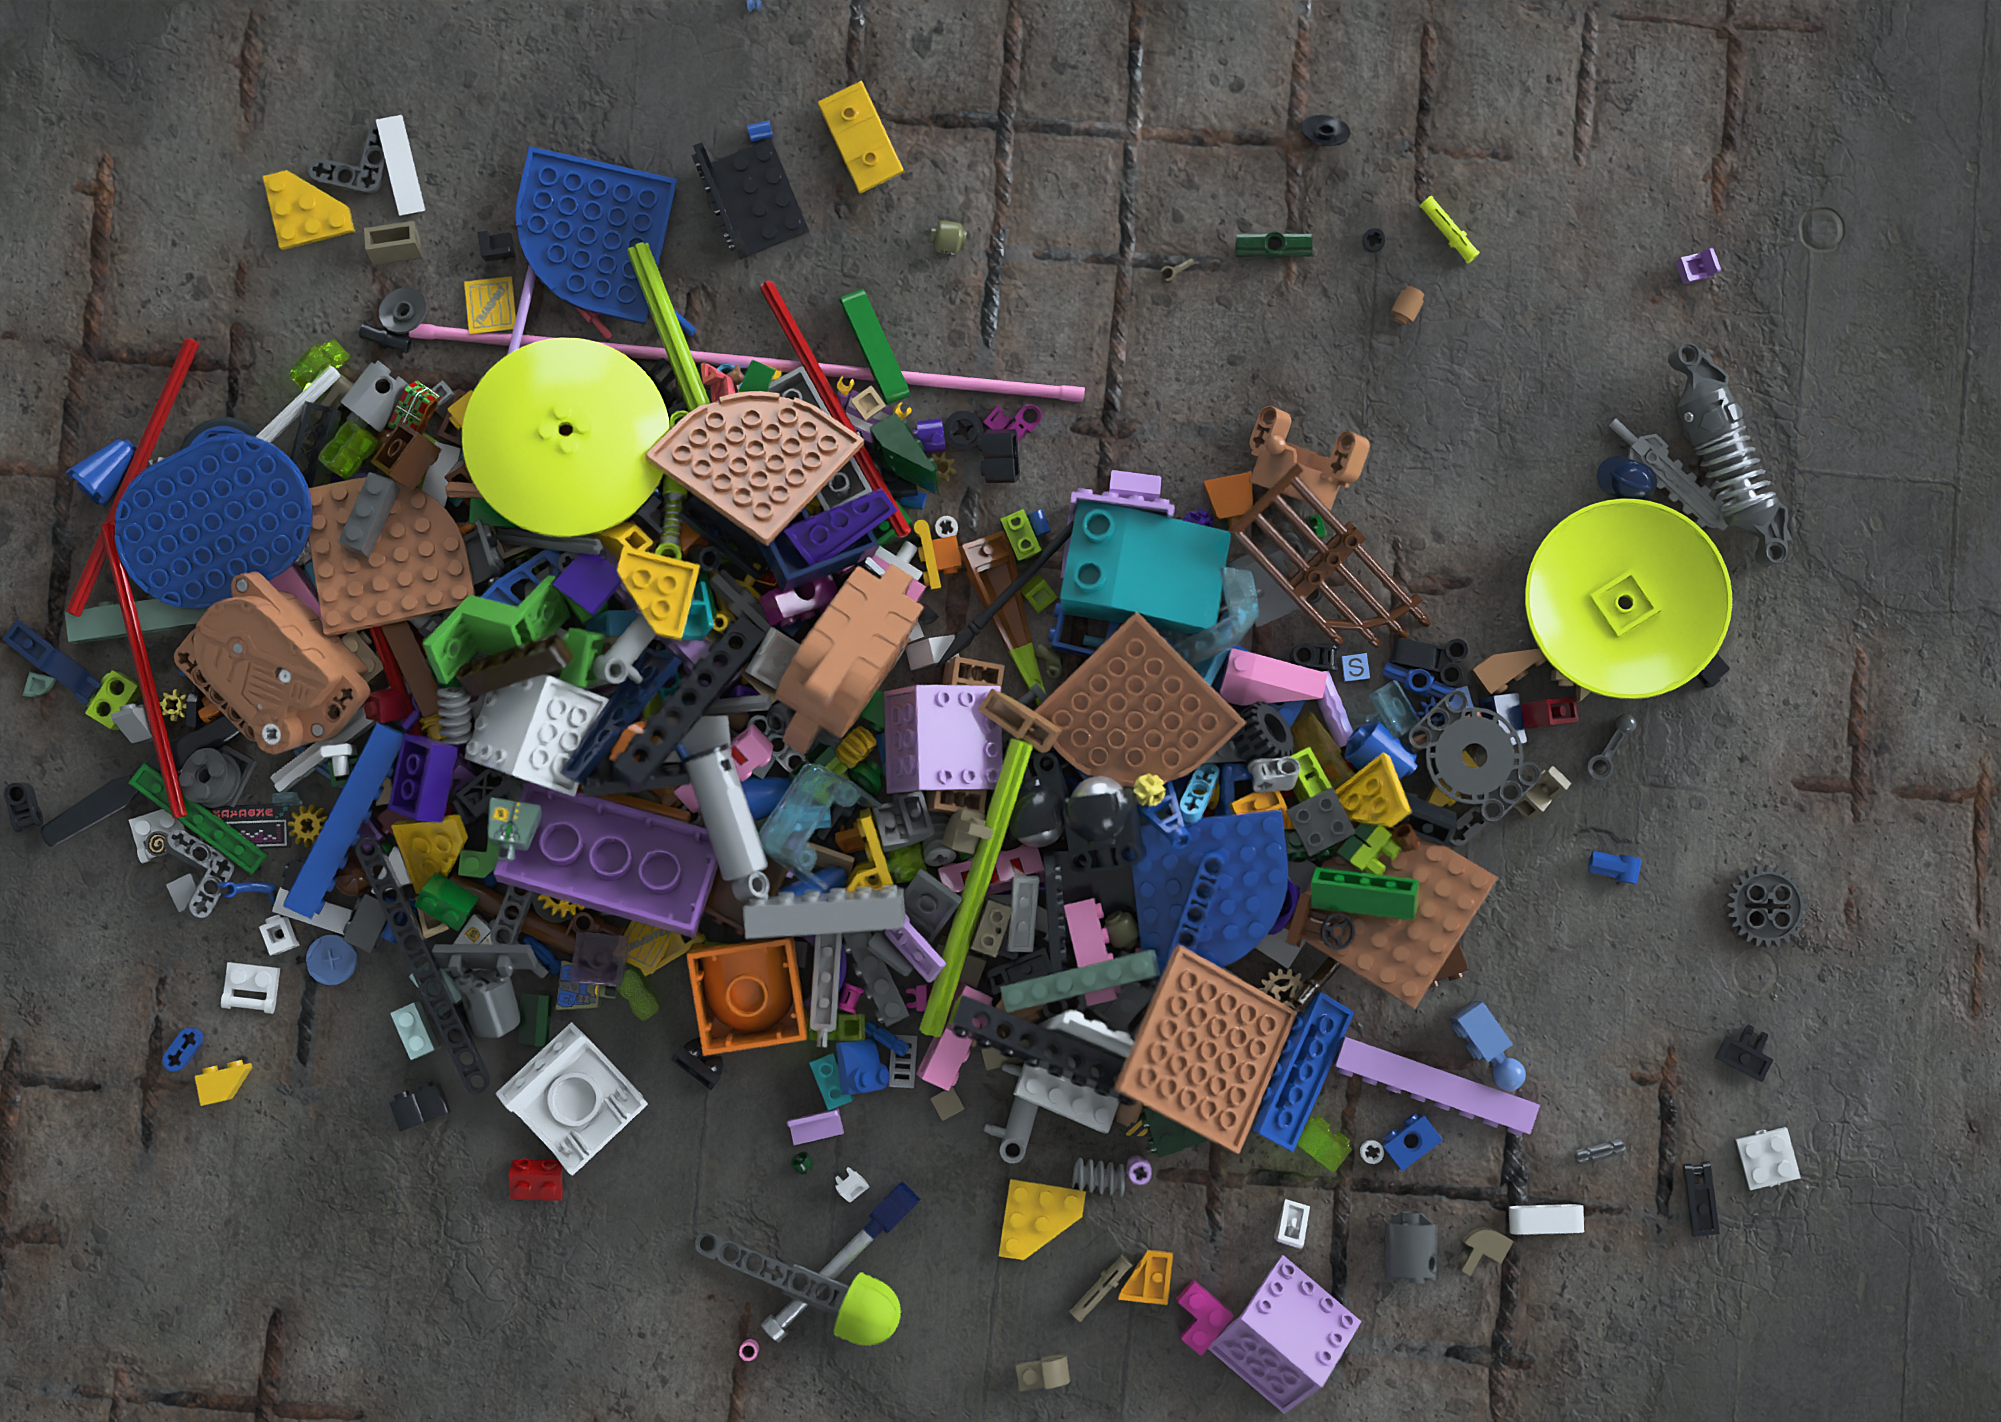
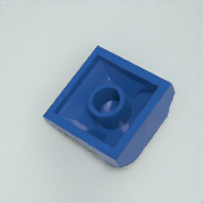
M874 1038L836 1043L841 1095L865 1093L887 1087L890 1073L884 1064H880Z

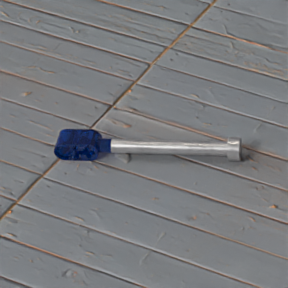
M902 1181L868 1215L872 1220L819 1274L834 1280L882 1231L886 1234L891 1231L921 1199ZM821 1286V1287L817 1290V1296H818L827 1286ZM793 1299L776 1317L769 1315L761 1325L775 1341L780 1342L788 1334L786 1328L808 1304Z

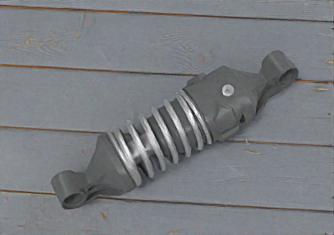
M1685 343L1672 350L1668 355V362L1671 368L1687 376L1683 395L1676 407L1677 414L1683 425V434L1690 441L1694 450L1697 451L1696 455H1702L1704 460L1700 466H1707L1709 471L1705 477L1715 478L1716 481L1712 483L1711 488L1718 489L1730 486L1716 496V500L1735 497L1721 507V511H1728L1723 515V517H1726L1724 519L1726 524L1743 529L1759 538L1758 547L1755 551V559L1759 565L1769 567L1781 563L1787 557V541L1792 539L1786 527L1788 508L1779 502L1774 492L1756 495V492L1769 486L1770 481L1765 480L1753 485L1751 484V481L1762 476L1765 470L1759 469L1751 472L1753 466L1757 465L1761 459H1752L1750 456L1756 448L1749 447L1747 442L1750 440V436H1744L1743 434L1746 426H1744L1745 423L1742 418V409L1735 402L1728 387L1729 375L1722 368L1714 364L1709 352L1703 353L1694 344ZM1681 352L1685 354L1686 361L1682 359ZM1769 549L1773 552V559L1769 556Z

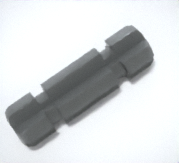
M1622 1140L1611 1141V1144L1604 1143L1588 1147V1150H1576L1574 1155L1577 1164L1581 1165L1589 1163V1160L1593 1162L1612 1157V1154H1624L1625 1145Z

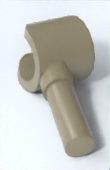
M1191 258L1175 267L1164 266L1161 269V274L1171 270L1173 272L1172 276L1165 279V281L1172 282L1175 280L1176 274L1195 263Z

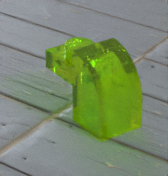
M335 339L323 345L317 343L299 358L289 376L304 391L329 366L337 369L346 364L351 356Z
M837 1013L836 1030L828 1032L827 1040H865V1014ZM808 1014V1040H817L818 1031L810 1028L811 1014Z

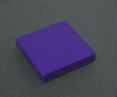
M579 553L555 580L553 586L590 615L594 616L623 582L617 574V568L600 555Z

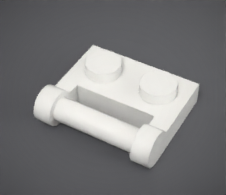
M164 809L129 820L137 846L138 858L141 863L148 862L151 858L156 857L147 851L145 845L147 837L152 832L164 831L169 834L174 829H180L188 833L187 827L173 818ZM180 839L174 840L175 846L179 845ZM188 844L186 849H189L191 845Z
M227 962L221 1008H249L264 1010V1013L273 1014L276 1006L280 968ZM234 989L267 993L266 1000L234 997Z

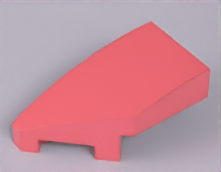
M701 364L702 383L710 386L712 403L719 401V397L735 393L731 377L709 364Z

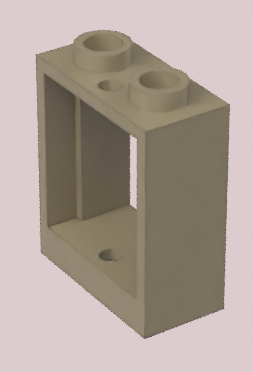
M985 897L970 948L996 957L1013 908L1005 903Z

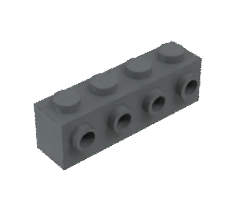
M872 931L843 933L845 937L842 940L843 947L847 954L851 952L856 961L852 963L858 977L863 976L867 984L863 986V989L868 999H874L878 1007L874 1009L879 1023L885 1022L887 1027L910 1016L909 1009L887 963L875 956L866 947L874 936Z

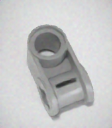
M1292 757L1256 759L1248 765V771L1254 779V791L1265 793L1269 791L1291 790L1294 788L1299 775V762Z

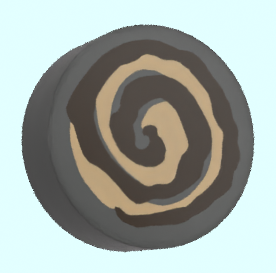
M155 831L149 834L145 845L151 855L161 857L169 854L163 845L164 838L168 833Z

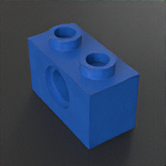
M1415 1113L1403 1122L1405 1124L1404 1127L1398 1131L1393 1129L1383 1137L1385 1141L1381 1143L1382 1147L1401 1171L1405 1170L1443 1141L1423 1114L1417 1116ZM1413 1133L1416 1136V1143L1411 1147H1406L1404 1138L1407 1134Z

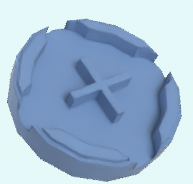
M325 935L316 939L309 946L306 954L307 969L317 982L325 985H337L347 981L354 974L358 965V954L354 945L344 941L343 936Z

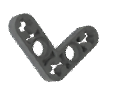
M377 123L371 125L368 131L360 167L316 159L308 167L310 177L319 184L367 195L376 194L382 186L387 166L383 149L378 146H372V144L378 145L379 138L375 135L376 132H379ZM379 152L382 156L381 161L376 165L370 164V154ZM323 166L327 172H332L333 176L322 173L319 177L315 170ZM367 167L373 170L371 177L375 182L374 185L370 184L369 188L363 183L364 180H369L371 173L366 170ZM342 171L351 172V180L349 182H339V174Z
M174 829L164 838L163 845L165 850L204 873L185 907L187 917L192 921L200 922L214 908L225 888H220L218 885L223 881L228 882L234 871V863L221 852L187 832ZM176 837L180 839L178 846L174 845V839ZM190 844L191 847L187 850V852H184V850L187 848L186 846ZM193 850H201L205 854V859L203 861L196 860L193 856ZM221 863L224 865V871L217 878L214 875L217 873L218 865ZM204 883H212L216 888L215 894L205 892ZM201 900H205L201 907V912L199 914L196 913L195 906Z

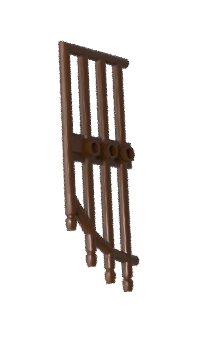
M1297 463L1228 530L1254 560L1331 641L1338 646L1344 641L1341 635L1336 633L1335 629L1358 631L1374 648H1378L1381 642L1370 628L1387 625L1395 632L1398 638L1407 639L1408 634L1406 630L1401 627L1396 619L1408 611L1415 619H1418L1422 626L1428 627L1431 624L1429 618L1417 606L1423 599L1418 594H1414L1410 598L1361 545L1366 540L1363 534L1350 521L1343 526L1298 477L1304 470ZM1290 484L1336 532L1326 544L1280 496ZM1271 503L1283 513L1318 551L1308 562L1301 557L1261 514ZM1252 521L1300 569L1290 580L1242 532ZM1354 552L1401 602V605L1388 612L1342 562ZM1336 570L1378 616L1361 620L1324 580ZM1317 588L1347 620L1324 618L1306 598Z

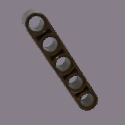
M552 634L468 662L458 669L455 676L468 693L474 697L561 669L571 662L573 653L558 634Z

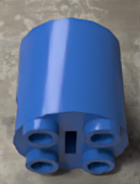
M1379 721L1359 726L1347 740L1345 759L1358 771L1383 752L1390 756L1399 780L1404 775L1410 776L1417 768L1415 763L1417 755Z

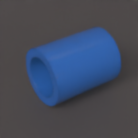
M769 120L747 125L751 143L773 138Z
M1043 510L1027 515L1035 537L1051 531Z

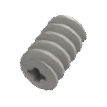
M459 687L439 689L437 695L445 697L438 700V705L445 707L438 710V715L445 716L439 719V724L446 726L439 729V734L446 736L442 739V742L446 744L468 742L472 738V732L470 731L472 724L469 721L471 719V712H469L471 709L469 702L470 694L465 689Z
M929 812L934 835L922 840L924 863L929 866L949 864L956 858V852L954 849L946 847L941 843L950 818L943 814Z
M1078 1158L1074 1166L1071 1189L1078 1183L1079 1190L1083 1191L1087 1184L1091 1193L1098 1186L1100 1194H1103L1107 1187L1111 1196H1113L1116 1189H1119L1120 1197H1123L1126 1179L1123 1164H1119L1116 1170H1114L1113 1163L1109 1162L1106 1169H1104L1102 1161H1098L1096 1167H1094L1093 1160L1089 1159L1084 1166L1083 1159Z

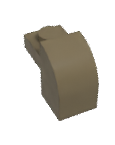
M1554 766L1540 772L1539 781L1514 805L1528 821L1541 814L1554 798L1567 790L1571 785Z
M958 809L953 813L946 826L941 844L951 849L974 855L979 837L991 840L993 829L985 826L986 821L984 819L986 815Z
M1475 1228L1465 1234L1461 1240L1469 1245V1248L1461 1252L1457 1261L1459 1263L1458 1269L1471 1276L1483 1254L1501 1264L1514 1241L1491 1228Z
M1066 1353L1042 1356L1041 1360L1016 1364L1019 1391L1039 1388L1050 1389L1070 1382Z

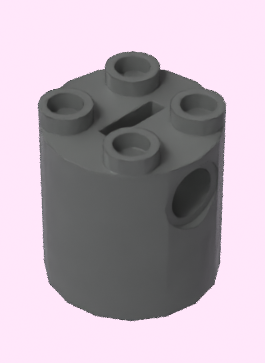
M480 969L458 977L459 990L470 1031L473 1035L499 1038L516 1028L520 1023L521 1016L511 977H501L498 969Z
M1402 1211L1385 1222V1274L1387 1281H1401V1278H1409V1283H1425V1281L1436 1280L1437 1223L1431 1222L1421 1212Z

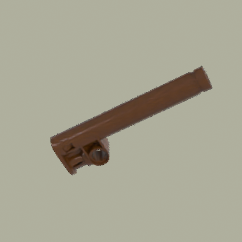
M455 871L449 880L479 897L474 908L496 919L505 895L469 877L466 878L465 876L458 875V872ZM515 905L509 907L508 917L515 920L519 916V909ZM529 908L521 932L604 972L626 927L623 925L616 927L606 922V918L600 916L597 911L591 908H585L578 912L572 918L569 926L542 919L534 909ZM581 916H587L590 919V927H586L581 923Z

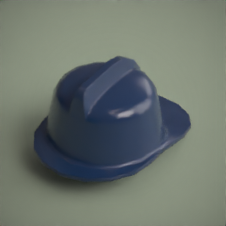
M1609 457L1601 463L1597 471L1598 484L1602 490L1620 499L1647 500L1654 494L1657 488V477L1652 468L1626 457Z

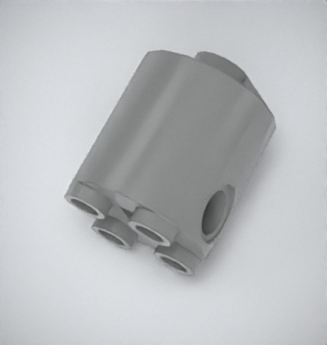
M377 361L375 364L371 362L340 401L352 411L346 419L362 432L368 424L379 432L384 430L394 413L403 391L409 385L399 376L396 380L389 376L391 370L380 361ZM384 381L389 382L390 390L385 394H380L378 392L379 384Z

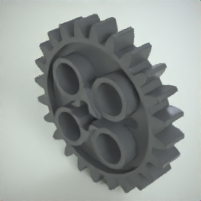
M1765 865L1763 871L1760 866H1754V873L1750 869L1745 870L1746 878L1741 875L1736 877L1739 885L1730 884V887L1735 891L1734 893H1726V896L1732 899L1730 903L1724 904V906L1732 910L1726 914V917L1734 918V921L1729 925L1730 927H1739L1736 935L1745 933V942H1749L1754 938V946H1759L1763 942V946L1769 948L1772 941L1775 947H1779L1780 939L1784 943H1789L1788 935L1798 936L1795 928H1805L1800 920L1809 918L1803 914V910L1810 909V906L1803 904V901L1808 899L1809 896L1801 895L1800 893L1804 890L1805 886L1795 885L1799 880L1798 877L1789 879L1791 871H1784L1781 874L1780 866H1776L1773 872L1770 865ZM1753 886H1756L1760 893L1756 900L1750 897V889ZM1779 887L1785 891V896L1781 901L1775 896V891ZM1745 904H1788L1789 909L1746 908ZM1754 911L1759 915V922L1755 926L1749 920L1751 913ZM1779 912L1785 918L1781 926H1778L1775 922V916Z

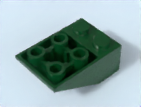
M894 413L871 426L870 434L873 450L886 470L935 495L938 494V482H940L936 473L938 467L932 457L927 458L924 454L925 449L918 438L914 439L910 434L911 428L905 419L900 420L898 415Z

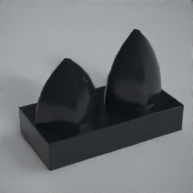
M695 1038L687 1042L683 1047L680 1046L671 1060L712 1091L721 1078L723 1059L722 1056H715L701 1062L700 1060L703 1057L701 1038Z

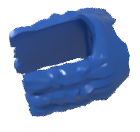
M1223 762L1218 765L1220 795L1218 804L1214 809V816L1233 814L1228 804L1234 801L1235 781L1241 780L1247 784L1246 796L1255 792L1253 789L1254 779L1252 774L1249 773L1248 764L1246 763L1240 765Z

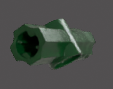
M1275 231L1269 234H1236V257H1267L1268 259H1277L1279 257L1312 256V234H1281ZM1272 240L1277 241L1280 244V249L1271 250L1267 243Z

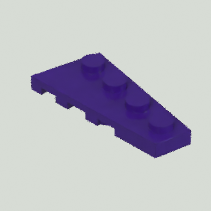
M882 488L789 525L783 528V530L808 564L812 566L834 557L898 510Z

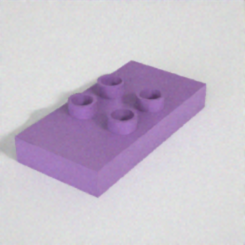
M526 780L519 802L540 805L543 814L529 849H515L512 862L498 860L494 871L498 882L695 938L718 868V862L707 829L593 796L584 797V794L576 792L575 796H571Z

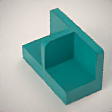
M699 582L694 588L681 640L702 641L713 627L705 582Z

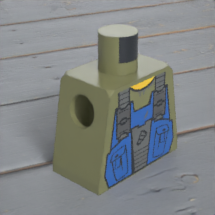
M564 960L561 963L556 1009L598 1008L601 1006L602 997L616 999L618 984L604 982L605 971Z

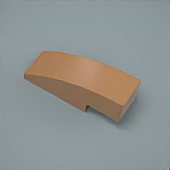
M993 688L989 691L978 709L1018 739H1024L1042 753L1048 752L1062 732L1060 728L1041 715Z

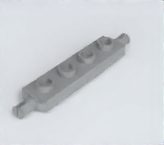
M842 932L816 934L810 1028L818 1031L816 1047H821V1042L822 1047H827L828 1032L836 1030Z

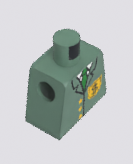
M491 797L488 836L492 845L500 846L497 859L512 862L515 849H529L543 814L540 805Z

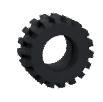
M1258 701L1238 713L1246 723L1231 739L1236 750L1248 765L1256 759L1290 757L1294 753L1295 746L1291 730L1281 714L1270 704Z

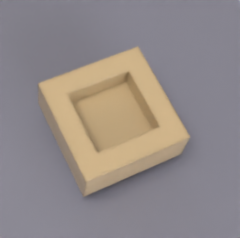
M869 386L851 399L852 404L866 422L886 408L885 403L872 386Z

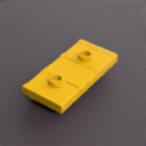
M862 81L817 102L859 194L905 173Z

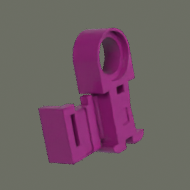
M1028 404L1022 407L1012 420V417L1005 416L1001 412L1003 409L997 405L984 420L983 424L987 425L991 430L1016 429L1019 441L1026 432L1031 433L1039 424L1042 414L1036 405ZM1026 409H1032L1036 412L1037 419L1034 423L1024 421L1023 412ZM998 411H999L1000 413H999V414L995 417V419L991 422V420L994 418V416H995V415L998 413Z

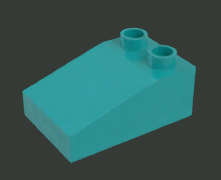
M1078 500L1060 595L1063 612L1067 615L1125 623L1135 612H1138L1153 628L1215 638L1232 541L1231 534L1228 531L1132 508Z

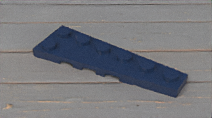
M646 647L632 665L642 677L641 683L636 684L626 676L560 773L565 778L582 784L664 683L676 674L677 668L682 661L675 655Z

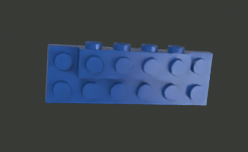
M1317 992L1309 1002L1305 1013H1297L1259 1107L1262 1110L1252 1131L1280 1147L1294 1152L1354 1015L1352 1010L1324 993Z

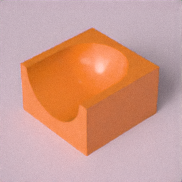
M794 935L766 937L728 945H704L702 942L691 945L687 953V960L703 1056L806 1040L809 1025L806 1007L803 1004L805 1000Z

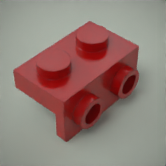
M514 1159L509 1171L510 1199L561 1201L563 1196L562 1171L564 1166L559 1160Z

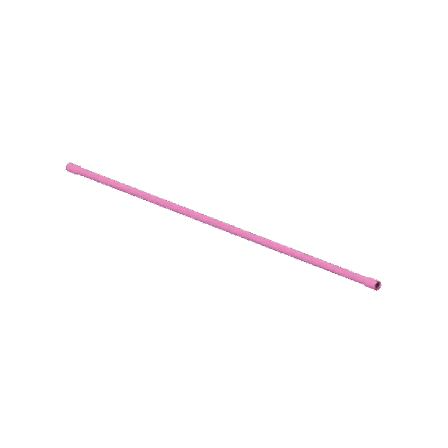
M420 324L416 329L409 332V337L509 346L512 334L501 332L469 334V329ZM522 335L520 347L555 338ZM598 342L621 352L629 358L650 360L664 358L669 361L664 348ZM690 351L695 364L706 363L712 366L730 364L734 367L739 365L740 368L748 369L751 360H755L785 373H789L802 366L800 361ZM818 363L827 377L840 378L843 376V378L875 381L869 368ZM901 371L906 383L910 385L1056 398L1063 401H1084L1085 387L1052 386Z

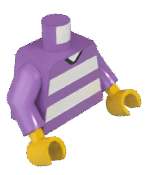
M842 376L837 383L839 390L837 398L858 436L864 439V443L872 447L871 426L894 413L898 415L900 420H903L912 411L909 407L903 413L900 410L903 402H900L894 409L886 406L885 409L866 422L851 402V399L860 394L854 390L851 391L854 380L851 379L849 386H845L842 383Z

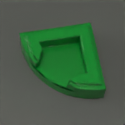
M1320 515L1310 516L1311 529L1320 539H1324L1326 533Z

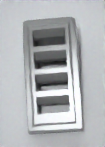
M895 1035L906 1043H912L911 1048L906 1052V1054H911V1059L896 1058V1053L893 1049L891 1050L888 1087L914 1088L917 1036ZM895 1064H910V1069L895 1068ZM895 1074L910 1075L909 1079H895Z

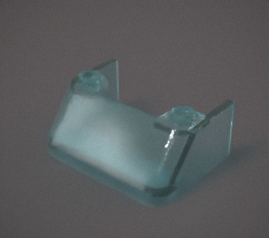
M1229 567L1219 568L1229 613L1228 618L1195 635L1157 629L1158 634L1191 667L1237 645L1258 619L1260 610L1252 571Z
M808 763L802 767L758 833L763 851L807 885L827 890L829 886L810 872L816 863L817 855L815 850L806 842L833 801L846 807L858 802L861 806L880 809L882 804L854 782L820 764Z

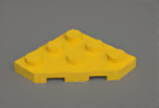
M287 170L263 176L281 250L355 232L350 210L345 204Z
M623 546L617 569L619 578L655 635L681 641L700 565Z
M1384 752L1335 790L1346 815L1353 822L1392 827L1411 813L1391 758Z
M460 814L444 816L442 823L407 820L395 822L391 826L416 894H420L422 888L435 872L445 878L448 877L468 838Z
M1010 1179L999 1256L1025 1260L1082 1218L1086 1190L1080 1191L1079 1189Z

